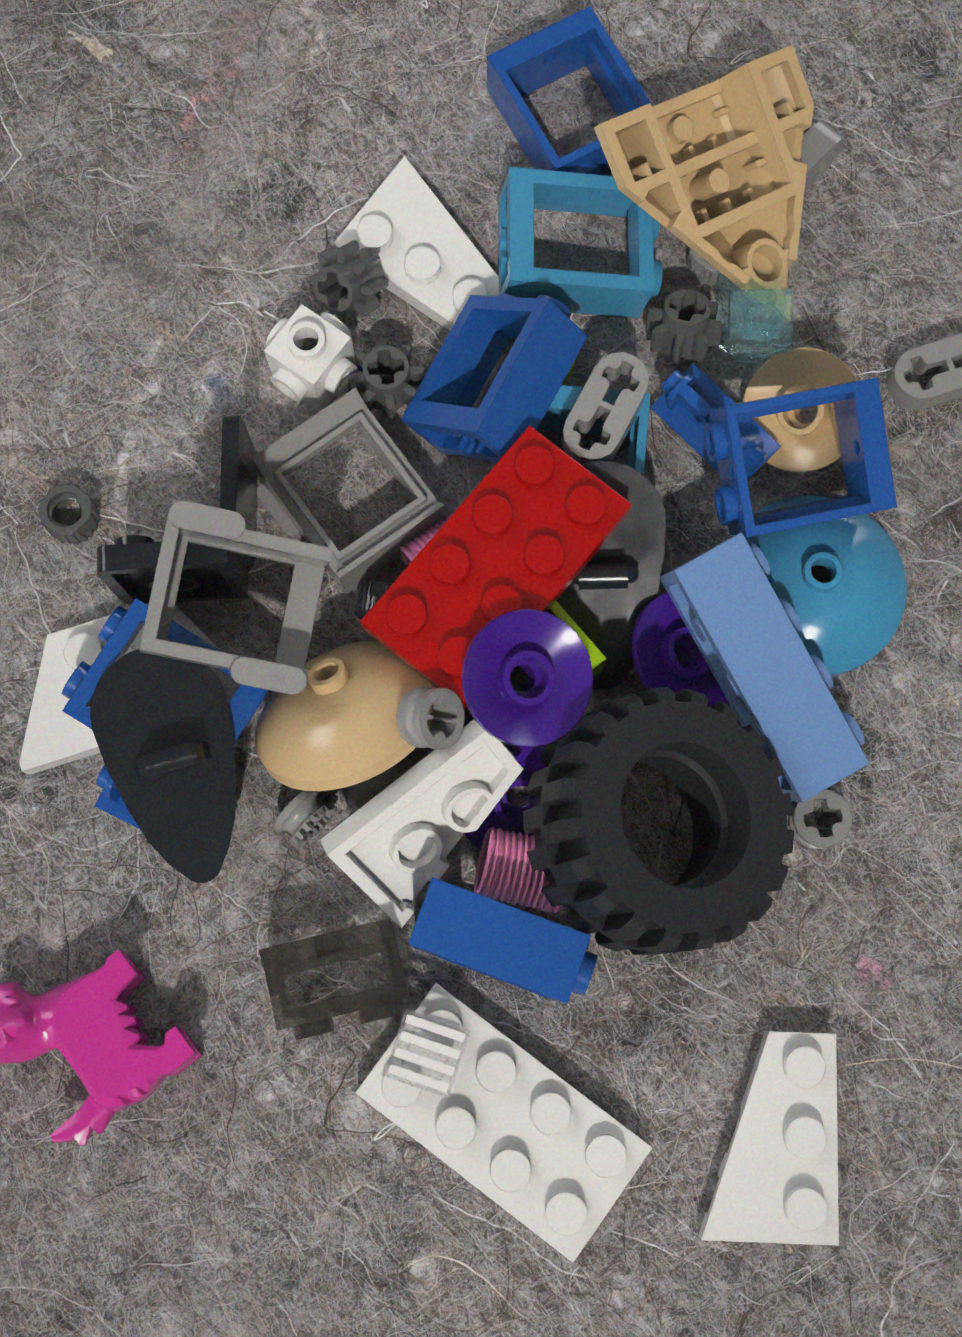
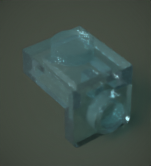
M789 288L734 289L730 291L728 297V323H723L718 348L728 354H735V363L746 364L765 363L771 358L772 353L792 352L793 291Z

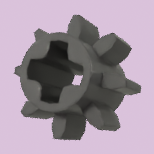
M353 240L339 248L334 245L317 255L323 269L311 275L309 281L313 283L314 293L321 308L324 307L328 311L338 313L340 321L345 322L357 314L365 317L380 307L379 300L374 294L389 286V283L384 279L378 254L373 255L370 252L360 250L358 241Z
M680 289L672 293L664 292L661 309L655 307L648 310L645 331L652 334L650 351L652 353L660 352L663 358L676 366L690 364L696 360L700 363L705 362L708 346L714 347L720 344L724 324L716 320L719 304L717 302H709L704 294L695 289Z
M379 338L378 347L373 348L367 354L359 350L355 352L356 366L361 372L348 376L349 389L352 390L356 387L359 393L365 392L362 399L370 411L375 408L376 410L386 412L389 420H394L396 410L405 404L409 405L414 397L416 390L412 386L420 385L423 381L424 367L418 365L409 367L411 361L410 345L407 344L398 349L387 345L384 338ZM384 374L391 375L393 383L382 384L380 376Z

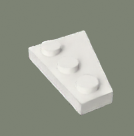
M405 156L334 242V245L339 248L353 240H357L360 250L370 252L373 255L378 254L384 279L389 283L386 289L449 331H451L470 295L498 296L499 276Z
M473 719L463 727L462 734L455 744L448 749H435L321 838L320 841L327 856L402 929L415 912L411 904L425 884L428 881L431 882L432 877L438 880L450 866L446 859L447 855L464 833L477 831L522 772L523 767L502 741L488 734Z
M764 1031L740 1105L741 1112L728 1152L724 1154L718 1172L719 1180L708 1213L705 1212L698 1237L701 1240L839 1246L836 1034Z

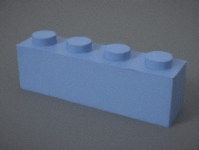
M741 532L660 576V580L731 708L740 715L738 720L741 726L744 727L751 724L766 741L760 747L767 758L772 756L777 758L784 775L778 777L782 793H790L791 801L805 802L869 764L860 747L864 745L865 740L857 722L849 713L840 711L829 690L833 688V681L828 669L817 656L809 655L798 633L802 631V626L797 613L788 601L783 598L778 599L768 581L767 576L770 575V567L766 557L754 542L747 543Z

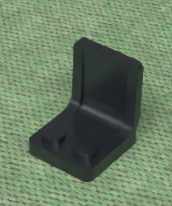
M241 415L224 416L222 422L220 508L239 513L245 520V529L257 531L258 471L251 458L257 452ZM126 535L116 538L114 545H104L97 548V575L122 603L131 605L135 598L145 604L149 603L162 542H154V539L148 536ZM188 542L175 603L249 598L248 573L254 564L255 557Z

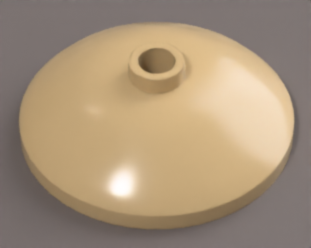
M377 640L354 642L328 650L307 661L304 669L309 671L304 690L294 695L274 691L260 715L255 731L257 755L267 772L279 783L304 791H328L345 788L383 773L404 759L416 748L402 739L397 728L396 714L399 702L405 693L413 688L435 687ZM431 706L429 708L428 714L433 715L434 717V710ZM430 719L427 720L429 730H431L434 723Z

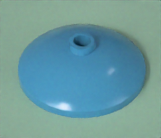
M822 496L786 498L769 504L756 513L830 498ZM862 514L745 537L747 543L754 542L763 552L770 567V575L767 576L768 581L778 599L783 598L788 601L797 613L802 626V631L798 633L809 655L817 656L824 663L831 677L859 668L876 656L891 640L905 610L907 599L906 574L902 559L894 542L887 532L869 515ZM820 565L827 568L831 574V581L822 583L814 579L811 567Z

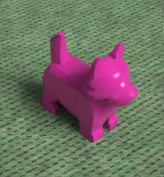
M121 949L107 957L106 963L99 969L55 986L43 994L34 996L25 991L19 982L16 981L0 984V1065L31 1061L57 1049L75 1070L89 1092V1096L80 1109L50 1134L53 1143L72 1142L75 1139L80 1146H85L93 1130L98 1134H102L116 1112L147 1099L160 1087L167 1076L180 1074L203 1055L184 1028L178 1029L177 1026H174L165 1033L164 1043L161 1046L145 1045L148 1035L139 1030L144 1022L141 1018L133 1015L136 1012V1008L126 1001L146 977L131 956Z

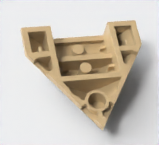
M793 45L748 62L718 80L653 107L649 103L594 127L618 190L782 323L790 321L793 297L786 295L789 264L797 261L807 164L801 162L804 130L812 127L814 102Z

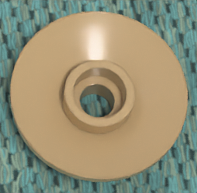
M811 347L793 348L771 357L755 372L746 388L743 402L858 380L845 362L827 351ZM833 402L817 405V415L809 423H805L800 415L801 409L752 418L781 445V448L767 463L784 471L810 472L824 468L841 457Z

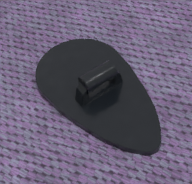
M596 460L585 462L581 465L632 503L631 512L556 601L606 657L602 673L593 679L594 686L606 689L617 685L634 663L632 656L633 628L641 610L652 599L657 597L664 564L667 522L665 508L658 491L642 473L620 462Z
M139 649L134 650L116 660L100 678L91 701L90 719L92 731L106 769L128 811L147 841L170 866L189 880L196 883L209 882L218 875L230 846L235 820L236 776L234 742L226 695L218 677L209 666L140 653Z

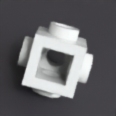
M301 304L290 319H281L268 335L264 353L272 373L271 382L290 399L296 402H300L302 399L316 410L321 411L330 404L335 396L342 394L349 386L348 376L356 373L357 366L350 330L332 314L322 312L319 316Z

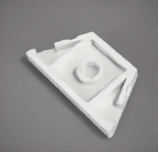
M175 604L172 620L215 646ZM110 615L47 635L19 761L22 772L31 775L100 753L92 729L62 711L69 699L61 693L77 666L82 661L92 666L106 643L99 640L98 636ZM144 626L125 654L140 648ZM209 666L222 684L228 704L240 684Z

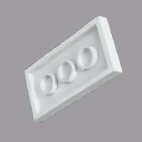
M435 983L412 1016L466 1034L464 1042L406 1023L355 1093L574 1263L650 1153L652 1147L438 983ZM404 1031L460 1051L459 1057L456 1059L400 1040L401 1033ZM399 1048L455 1067L453 1075L451 1076L395 1057V1050ZM390 1065L449 1084L448 1091L445 1093L388 1073Z

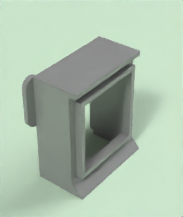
M356 387L251 457L262 481L257 487V496L287 536L298 537L302 535L307 543L334 548L331 562L325 568L345 595L400 558V546L405 547V543L413 541V537L423 534L424 530L433 527L434 523H439V520H444V516H449V513H451L421 473L415 471L376 420ZM355 428H358L412 502L339 551L286 480L285 476Z
M186 500L174 502L168 510L139 648L140 653L230 670L232 679L241 685L291 695L302 692L307 684L309 670L304 668L324 570L331 562L334 548L245 529L244 518L235 511ZM188 542L294 565L274 662L168 640Z

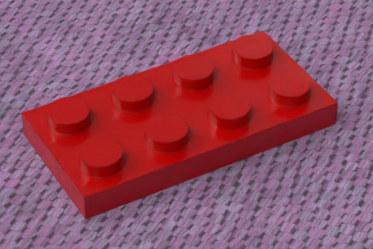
M529 425L360 621L361 627L435 688H447L454 691L461 699L465 710L467 704L462 690V665L468 646L478 631L492 619L508 612L525 609L547 612L629 515L632 503Z

